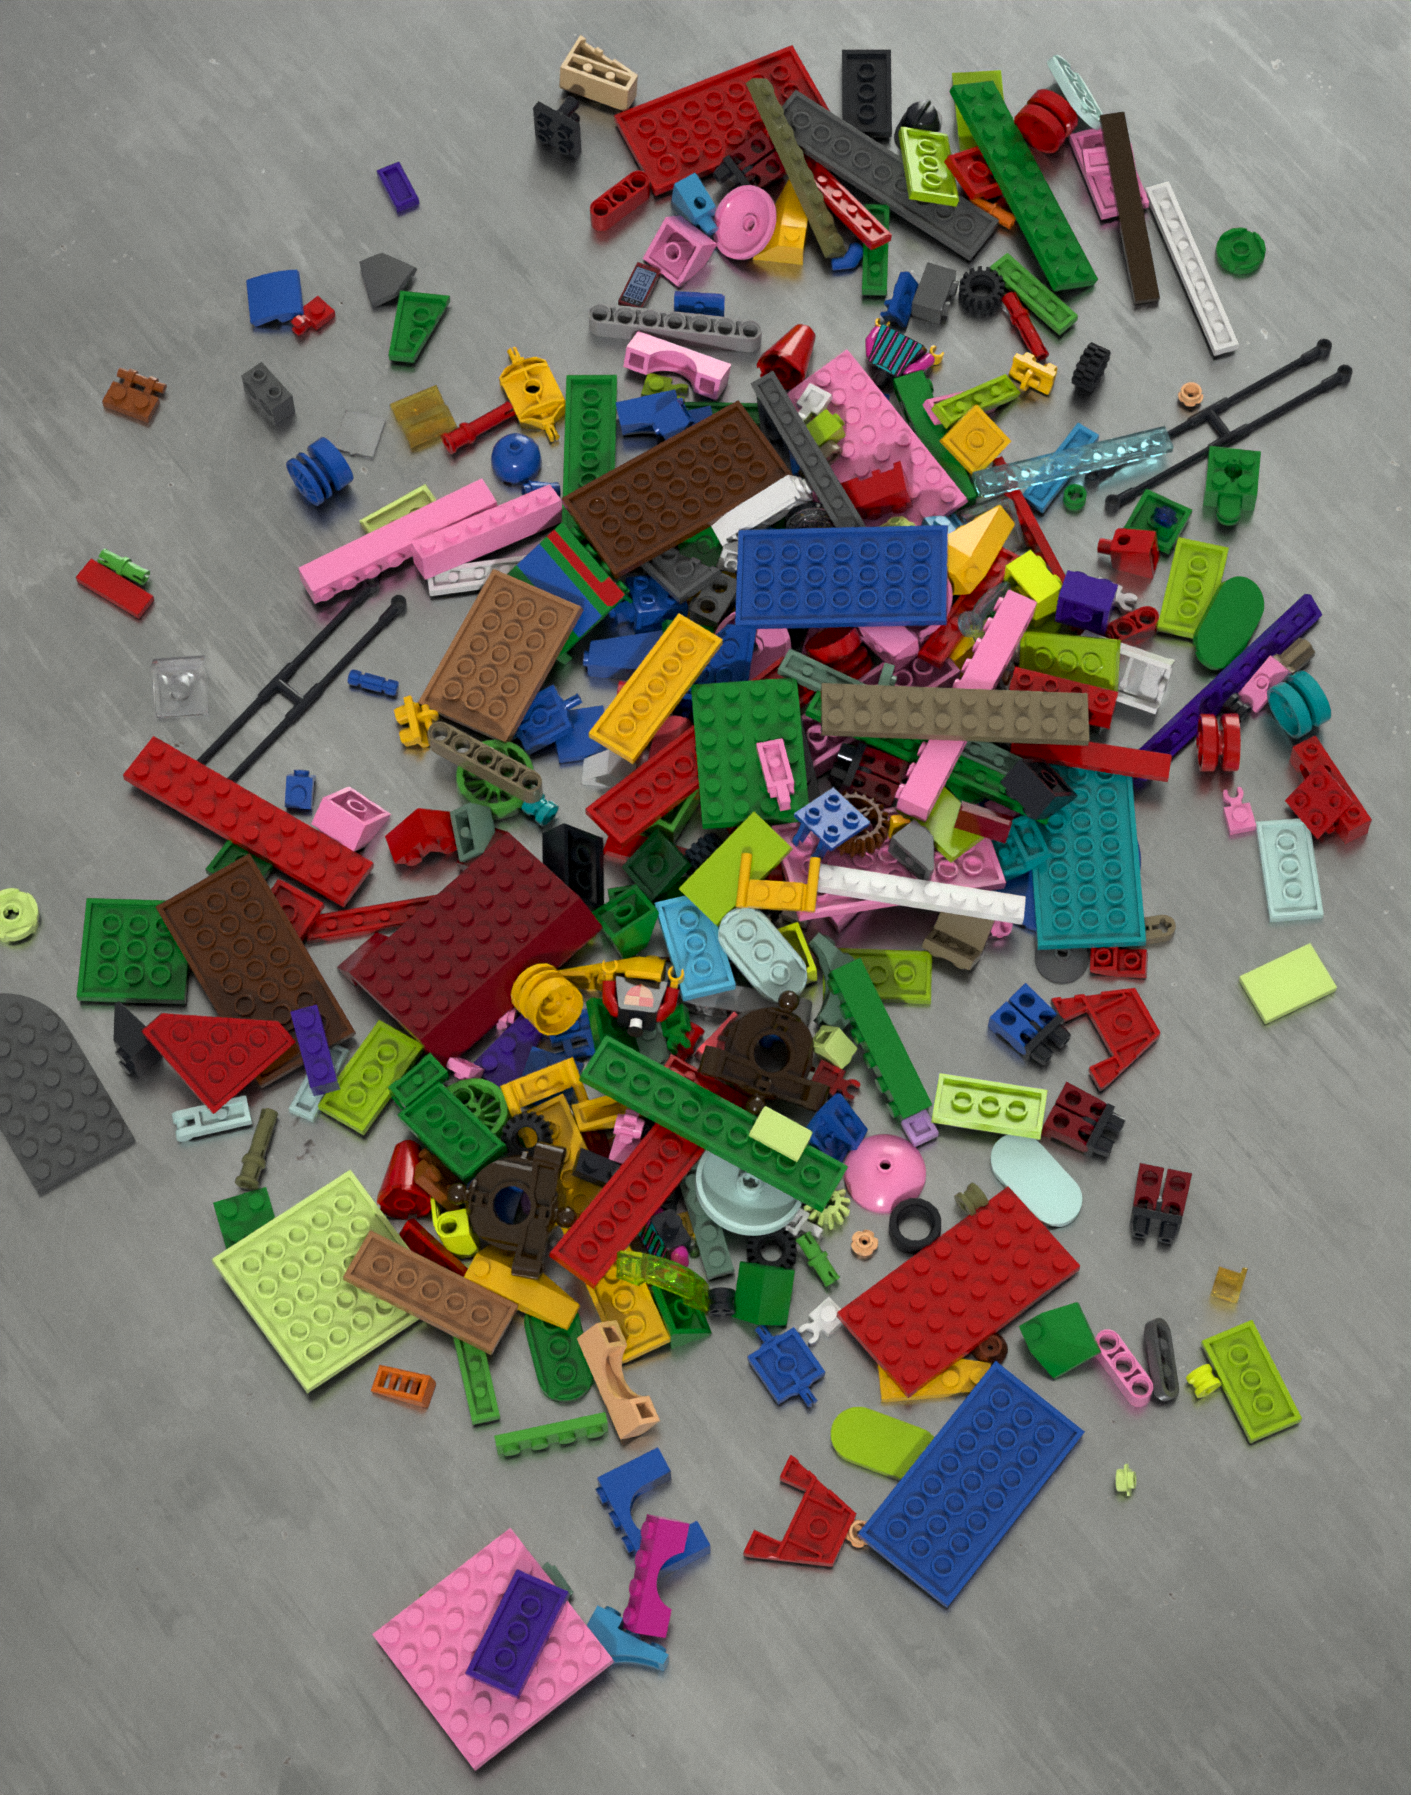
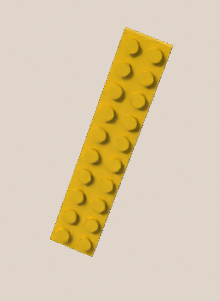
M561 1094L527 1110V1113L533 1111L538 1116L540 1114L543 1115L546 1122L549 1121L551 1124L549 1126L550 1130L553 1129V1145L566 1147V1156L560 1179L565 1189L566 1206L575 1210L578 1219L602 1188L572 1175L577 1152L581 1148L588 1150V1147L578 1129L564 1094ZM527 1127L529 1134L523 1136L522 1139L526 1148H530L537 1143V1134L532 1128ZM561 1227L564 1235L570 1228ZM629 1246L595 1289L586 1284L601 1321L617 1320L627 1343L622 1357V1364L670 1342V1337L634 1252L631 1246Z

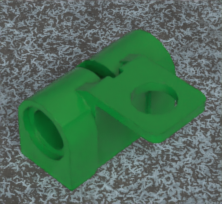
M429 1053L402 1078L388 1086L390 1095L397 1106L404 1110L438 1081L443 1085L448 1082V1071Z

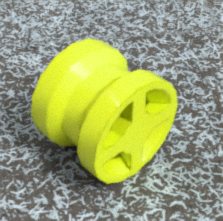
M1210 1364L1202 1365L1186 1376L1187 1382L1194 1386V1393L1197 1398L1205 1397L1221 1386L1220 1380L1213 1376V1369Z

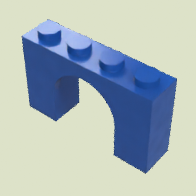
M658 1447L597 1477L598 1488L595 1491L601 1503L607 1502L611 1509L608 1515L615 1529L621 1528L624 1534L621 1540L628 1553L633 1551L635 1556L640 1549L642 1536L641 1530L637 1528L631 1517L633 1505L644 1493L672 1480L671 1470ZM698 1521L689 1525L684 1552L670 1557L662 1565L657 1580L711 1553L710 1543Z

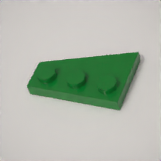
M400 290L388 354L389 360L415 362L449 305L450 296Z

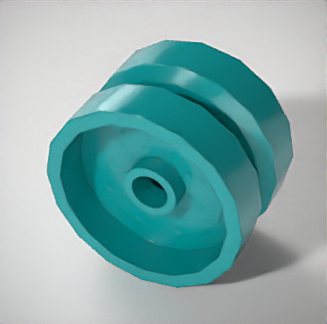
M1305 671L1294 673L1288 677L1286 683L1279 682L1267 691V700L1275 719L1282 729L1293 738H1301L1311 731L1312 726L1319 727L1331 718V708L1324 691L1318 682Z

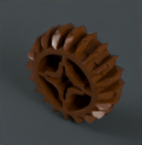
M856 789L852 794H848L844 790L841 795L870 821L873 831L869 832L866 827L834 850H840V856L849 853L851 859L855 854H858L861 858L866 853L872 855L876 849L880 850L883 842L887 840L890 828L888 812L884 811L883 804H876V797L869 799L866 792L862 796L858 795Z

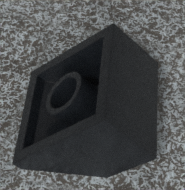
M1043 758L1020 759L1000 781L1006 788L1005 793L1011 799L1018 801L1024 807L1022 809L1023 812L1033 820L1049 818L1078 796Z
M118 1001L115 1004L113 1041L117 1049L115 1054L120 1059L118 1063L128 1074L133 1072L140 1078L162 1058V1055L142 1034L141 1030L146 1026Z

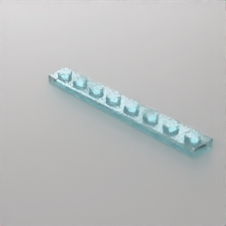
M1161 426L975 471L972 474V480L981 499L1171 453L1174 446L1166 427Z

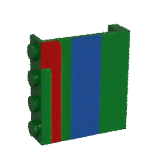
M560 523L507 575L579 605L584 610L557 657L558 661L566 665L572 659L568 651L623 599L630 604L633 600L628 595L630 589L621 580L617 582L612 577L605 562L601 564L597 560L598 554L589 543L585 546L580 540L583 535L574 526L569 528L564 523Z

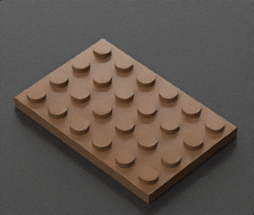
M493 569L424 690L418 704L420 706L428 704L429 709L436 710L439 715L494 740H501L505 743L511 742L584 610L579 605Z

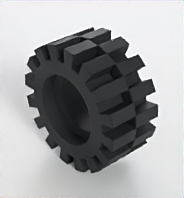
M978 266L977 271L973 267L969 269V274L967 272L963 274L959 285L960 303L963 302L962 307L964 309L969 307V313L973 314L974 310H976L977 315H981V311H985V315H989L990 309L995 312L997 307L1002 305L1005 283L1003 282V277L1001 275L998 276V271L994 270L991 273L990 267H986V271H984L982 266ZM982 285L990 288L991 293L987 296H978L972 292V289Z
M1093 342L1089 343L1076 364L1071 383L1088 392H1092L1096 388L1097 383L1100 382L1105 368H1107V362L1110 360L1109 356L1111 355L1110 350Z
M525 1111L513 1116L502 1129L501 1141H503L508 1149L506 1155H522L523 1151L529 1152V1156L534 1155L536 1144L533 1147L526 1148L518 1142L517 1134L523 1127L532 1128L536 1132L537 1142L553 1144L552 1135L554 1133L553 1129L550 1130L549 1128L551 1125L549 1121L546 1122L543 1115L540 1114L538 1116L533 1111L530 1113Z
M785 1228L765 1235L750 1236L749 1243L747 1244V1260L750 1263L792 1269L797 1256L796 1241L792 1239L790 1232H785ZM768 1243H775L781 1247L783 1253L778 1260L768 1261L761 1255L762 1247Z

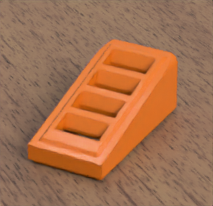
M379 1365L371 1392L428 1408L436 1381L429 1375ZM392 1375L388 1388H384L387 1376ZM399 1378H402L399 1389L397 1391L395 1389ZM410 1381H412L413 1384L410 1393H406Z

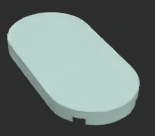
M1054 55L1047 60V65L1075 112L1089 126L1099 130L1101 128L1099 116L1103 113L1081 76L1070 69V64L1064 58Z
M736 908L724 916L718 931L720 946L756 991L766 1000L778 1003L780 994L786 990H791L799 996L807 982L806 965L771 921L761 911L753 908Z
M1005 1135L995 1143L991 1152V1169L993 1174L1005 1188L1010 1187L1043 1225L1063 1227L1077 1218L1082 1206L1080 1187L1036 1139Z

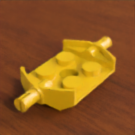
M513 347V351L509 348L507 354L512 364L507 366L501 373L499 384L503 386L515 410L520 428L545 430L550 442H554V438L557 441L560 436L554 425L565 414L566 401L546 360L538 357L524 359V357L520 356L517 347ZM529 386L539 387V391L536 393H529L526 389Z

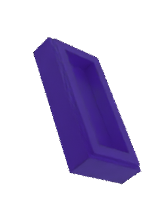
M400 162L376 170L377 176L397 213L420 204L419 198Z

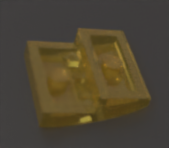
M437 385L395 401L389 406L410 448L458 428L448 405L444 403Z

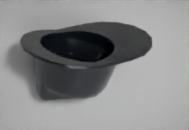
M929 99L925 102H915L907 108L894 133L895 143L898 148L901 149L898 134L901 127L932 132L940 130L943 123L942 116Z

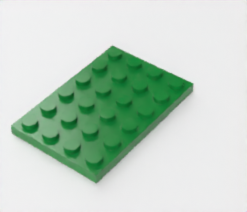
M780 678L692 685L691 696L702 829L739 827L753 812L768 825L799 822L794 817V813L809 804L797 679ZM783 739L794 780V794H789L791 809L780 811L777 797L770 798L757 754L756 743Z

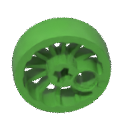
M501 740L482 742L534 770L529 756L516 744L509 741L505 743ZM459 766L457 767V792L464 805L473 803L490 807L493 820L507 819L522 811L524 801ZM506 772L502 776L510 777L513 773ZM470 777L478 781L466 782L465 778ZM527 785L525 788L534 789L536 785ZM479 789V790H478L477 792H475L473 795H472V793H471L470 791H468V790ZM487 794L485 801L479 800L481 797ZM503 794L508 801L502 802L500 795ZM494 795L497 796L498 803H491Z
M478 1078L460 1080L448 1086L447 1089L461 1102L469 1100L465 1106L501 1140V1135H503L502 1129L512 1118L502 1090L494 1083ZM489 1099L494 1100V1101H492L490 1104L487 1105Z

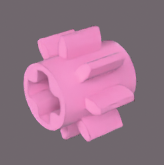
M627 1108L625 1115L618 1113L613 1133L620 1135L619 1142L632 1145L633 1138L641 1140L645 1120L639 1118V1113Z

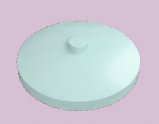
M707 1150L699 1161L695 1175L697 1199L708 1217L726 1230L749 1236L769 1234L780 1230L790 1223L802 1206L801 1201Z

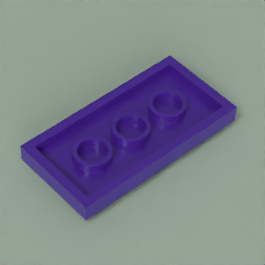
M516 1569L465 1674L474 1680L519 1699L570 1596L569 1592Z

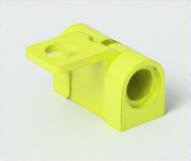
M430 1197L433 1226L444 1247L457 1259L475 1257L476 1253L481 1251L480 1239L470 1224L466 1209L441 1214L439 1203L433 1197Z

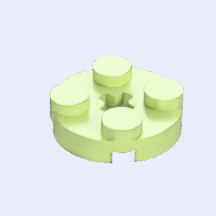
M16 888L1 890L0 941H18L35 932L39 925L40 913L33 896ZM9 910H13L15 913L19 912V915L13 920L5 918L9 915Z

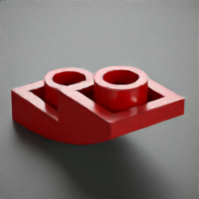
M1091 948V973L1124 978H1147V949Z

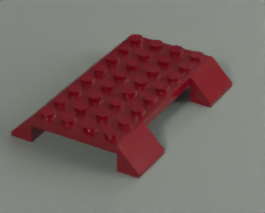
M494 828L495 833L485 851L465 862L456 861V865L463 872L391 936L388 937L376 932L337 966V969L354 986L359 984L422 1045L426 1055L431 1053L445 1069H447L446 1065L450 1057L459 1058L494 1027L500 1018L515 1008L511 1000V991L513 984L522 972L533 965L543 963L558 969L603 929L602 925L575 892L508 831Z

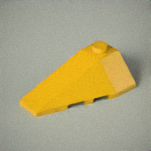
M789 179L774 204L776 208V225L773 235L766 247L755 255L753 260L803 265L809 221Z
M1001 505L993 507L975 517L973 521L959 526L955 531L948 534V579L951 583L953 595L970 594L987 574L1012 531L1015 523Z
M648 955L646 957L638 956L616 960L618 968L613 975V980H616V976L665 982L666 960L658 956ZM613 961L605 962L606 970L611 971L614 969ZM602 963L558 970L577 989L602 992V981L605 980V976L600 970Z
M490 1244L476 1253L464 1278L518 1304L517 1310L565 1330L569 1329L580 1305L547 1275L543 1273L540 1281L512 1276L511 1270L516 1251H510L509 1256L503 1255V1249Z

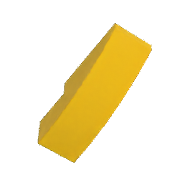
M608 1096L571 1105L580 1132L614 1128L618 1113L625 1115L628 1108ZM639 1114L640 1119H644L645 1121L650 1120L645 1116Z

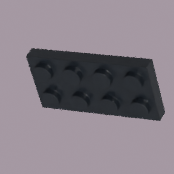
M842 50V120L869 137H892L891 50Z

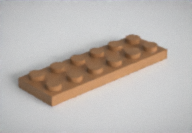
M371 1230L343 1276L344 1281L490 1355L493 1354L518 1309V1304Z

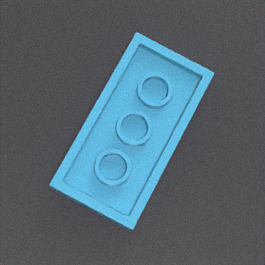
M686 896L655 902V908L659 912V924L671 964L674 968L675 977H680L682 969L685 974L684 981L678 984L682 1000L688 1001L734 990L736 984L728 957L722 950L718 939L719 928Z

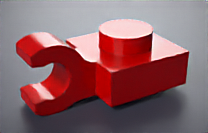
M316 296L303 306V315H298L291 320V323L294 325L292 331L297 336H301L311 326L317 331L335 317V310L319 296Z

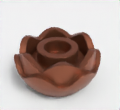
M995 1333L972 1351L980 1362H987L993 1365L997 1361L1001 1364L1008 1353V1346L1005 1339Z

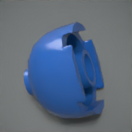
M512 433L502 437L497 441L492 450L491 466L494 475L501 482H510L514 486L526 484L527 481L534 480L542 466L539 446L532 438L524 434Z

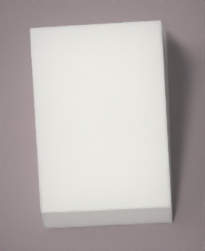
M609 749L584 758L581 785L614 787L636 770L637 763L634 762L632 764Z

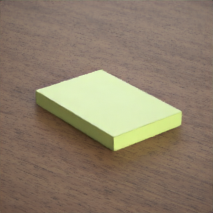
M426 484L359 520L360 526L366 534H369L436 501V498Z
M1311 943L1239 976V982L1264 1024H1268L1325 997L1337 989Z

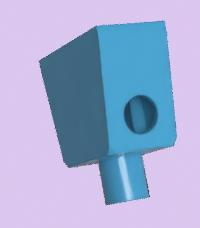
M693 173L675 183L671 206L677 214L684 217L696 228L702 229L707 236L716 233L719 229L713 220L716 206L697 174Z

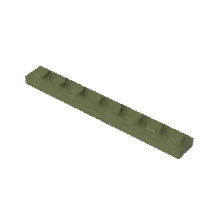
M752 78L746 85L825 258L842 257L847 252L844 241L834 225V219L823 201L824 197L818 190L813 173L807 166L803 151L796 142L793 129L786 120L783 107L775 96L772 84L768 79Z

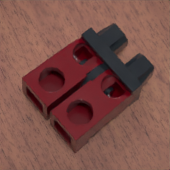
M760 130L731 154L723 158L720 166L713 172V177L720 185L729 178L735 186L726 192L728 194L735 188L744 185H753L764 189L787 173L777 151L773 152L774 146L763 131Z
M860 742L857 747L843 743L837 759L848 763V769L846 770L834 765L827 780L840 787L839 793L846 790L848 794H852L856 789L858 795L862 796L866 792L867 798L872 799L876 797V804H883L884 809L890 808L909 762L866 747L867 745Z
M1066 1081L1043 1125L1041 1135L1049 1139L1052 1137L1069 1144L1076 1150L1083 1151L1084 1154L1090 1157L1093 1152L1108 1157L1115 1141L1103 1136V1133L1106 1129L1119 1136L1126 1119L1114 1113L1115 1106L1109 1103L1106 1104L1099 1098Z
M1140 1163L1130 1223H1133L1132 1236L1147 1238L1149 1227L1160 1229L1158 1241L1172 1244L1176 1233L1180 1231L1192 1173L1168 1169L1163 1195L1159 1196L1164 1168Z

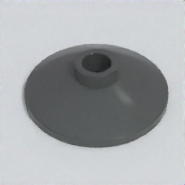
M1036 948L1035 964L1038 971L1043 977L1055 983H1070L1077 980L1084 974L1088 966L1089 955L1087 948L1037 950ZM1063 951L1067 953V956L1060 957L1057 953Z

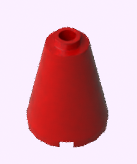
M797 324L760 356L757 362V369L759 367L761 371L760 377L773 371L784 390H792L803 382L806 378L816 340L814 331L809 326Z
M403 1140L395 1145L377 1196V1205H380V1210L393 1218L408 1219V1215L417 1214V1218L431 1210L430 1197L432 1196L414 1181L416 1164L422 1161L418 1156L422 1148L413 1140Z

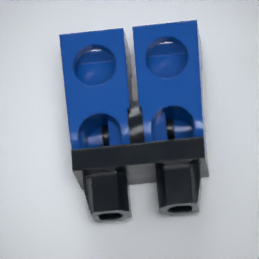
M1026 983L1009 998L1008 1002L1006 1001L990 1016L988 1028L995 1034L998 1032L1019 1053L1023 1054L1022 1056L1027 1061L1033 1058L1042 1065H1045L1054 1054L1046 1045L1050 1040L1062 1048L1071 1038V1034L1063 1026L1064 1019L1059 1014L1057 1015Z

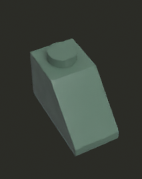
M468 803L451 811L450 817L459 861L465 862L482 854L495 833L490 807Z

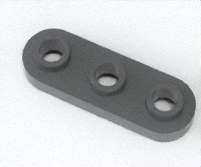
M1155 1318L1148 1321L1144 1328L1148 1364L1150 1366L1154 1395L1162 1401H1168L1176 1398L1179 1394L1172 1335L1167 1322L1162 1318Z

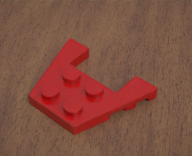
M1136 988L1103 991L1100 994L1088 996L1079 994L1063 999L1061 997H1054L1050 1002L1056 1014H1059L1064 1019V1022L1088 1013L1112 1057L1090 1066L1088 1070L1099 1091L1104 1090L1161 1034Z
M790 1455L779 1480L804 1491L805 1494L782 1541L754 1530L744 1549L743 1555L750 1558L833 1567L846 1540L850 1526L856 1519L857 1513L833 1491L828 1490L810 1470L808 1471L799 1463L798 1459Z

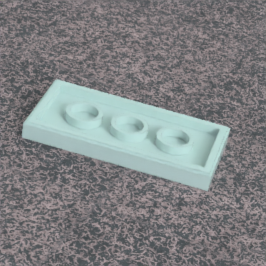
M1300 818L1256 822V837L1269 922L1323 918L1324 913L1311 831Z

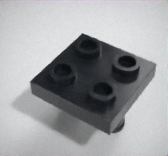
M568 96L556 111L538 101L533 107L535 137L542 143H548L556 147L562 154L577 158L582 152L580 116L575 112L579 108V102L574 97Z

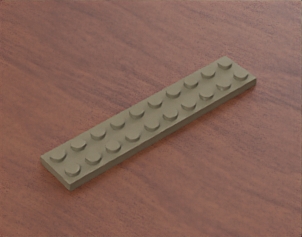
M822 683L821 735L1088 746V693Z

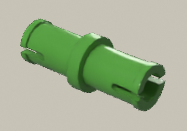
M107 548L100 552L98 556L100 558L97 560L98 563L116 571V574L121 577L126 576L140 585H144L148 581L149 576H146V574L150 575V571L132 563L130 558L126 556L121 557Z
M808 1231L795 1241L808 1258V1265L814 1267L824 1286L827 1287L838 1280L840 1276L828 1260L826 1250L822 1251L811 1234L812 1232Z

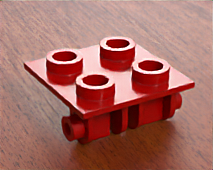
M1322 764L1285 799V802L1317 839L1325 832L1331 834L1336 829L1335 821L1354 803Z

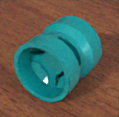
M544 794L538 802H524L522 805V811L527 815H533L535 821L542 827L549 824L559 810V806L553 801H547Z

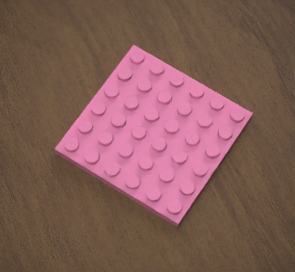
M511 1528L372 1634L475 1771L614 1663L612 1657L567 1601L519 1699L474 1680L465 1674L516 1569L555 1586Z

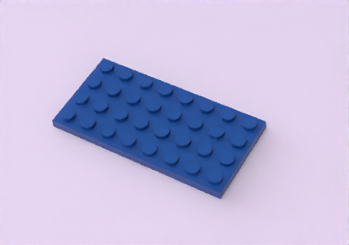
M948 525L739 530L735 625L747 629L947 625Z
M995 1361L859 1531L857 1536L947 1608L1085 1431Z

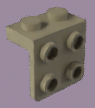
M940 912L935 927L924 939L922 948L928 950L935 957H942L951 961L957 968L970 971L980 960L995 920Z

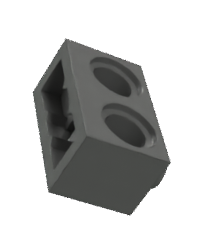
M262 362L241 375L244 391L274 425L295 412L292 394Z
M722 572V576L703 588L699 596L693 597L688 606L690 620L699 625L713 627L714 634L721 622L731 614L736 606L737 579ZM723 589L725 592L717 593L715 590ZM706 609H710V610H712L713 612H711V613H704V612H702V611H703V610H706Z

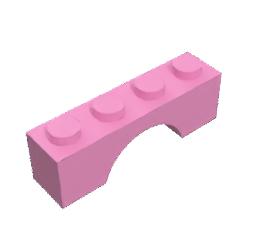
M638 331L626 347L623 367L645 375L655 371H671L681 374L691 382L693 392L717 400L728 385L731 364Z

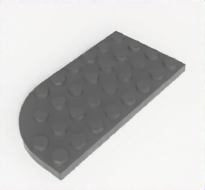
M0 993V1130L35 1190L40 1194L135 1141L62 1018L51 1008L35 999L18 994Z

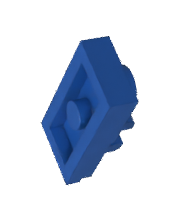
M909 271L900 272L892 299L884 302L888 311L880 313L885 322L896 321L902 328L907 326L912 310V301L919 286Z
M675 291L674 311L724 317L725 296L716 293Z

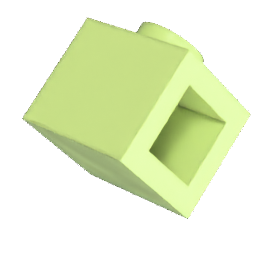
M822 1025L813 1037L814 1054L820 1060L822 1059L840 1069H843L850 1063L853 1054L858 1049L839 1027Z

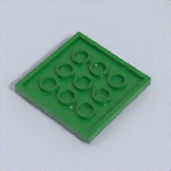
M86 899L76 995L78 1001L186 1004L189 964L156 909L157 905L166 900Z

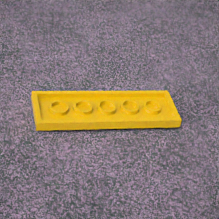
M678 613L590 730L589 738L634 764L720 649L723 639Z

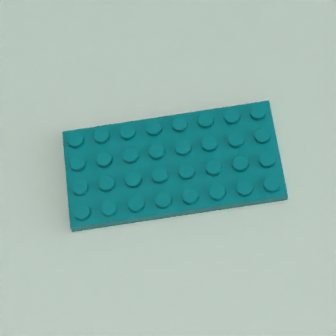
M1049 764L1078 796L1053 814L1047 825L1035 820L1051 853L1047 860L1031 869L1037 950L1145 946L1146 933L1132 777Z

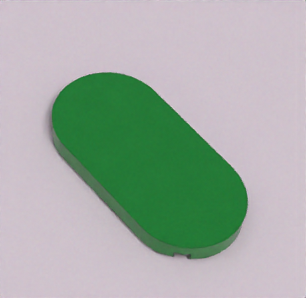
M1235 576L1222 582L1194 632L1193 646L1195 645L1197 650L1195 652L1196 656L1209 669H1225L1246 648L1263 615L1264 597L1260 588L1251 579Z
M578 1312L568 1330L526 1314L524 1317V1328L541 1391L549 1399L558 1403H572L580 1400L590 1390L594 1377L577 1340L584 1333Z

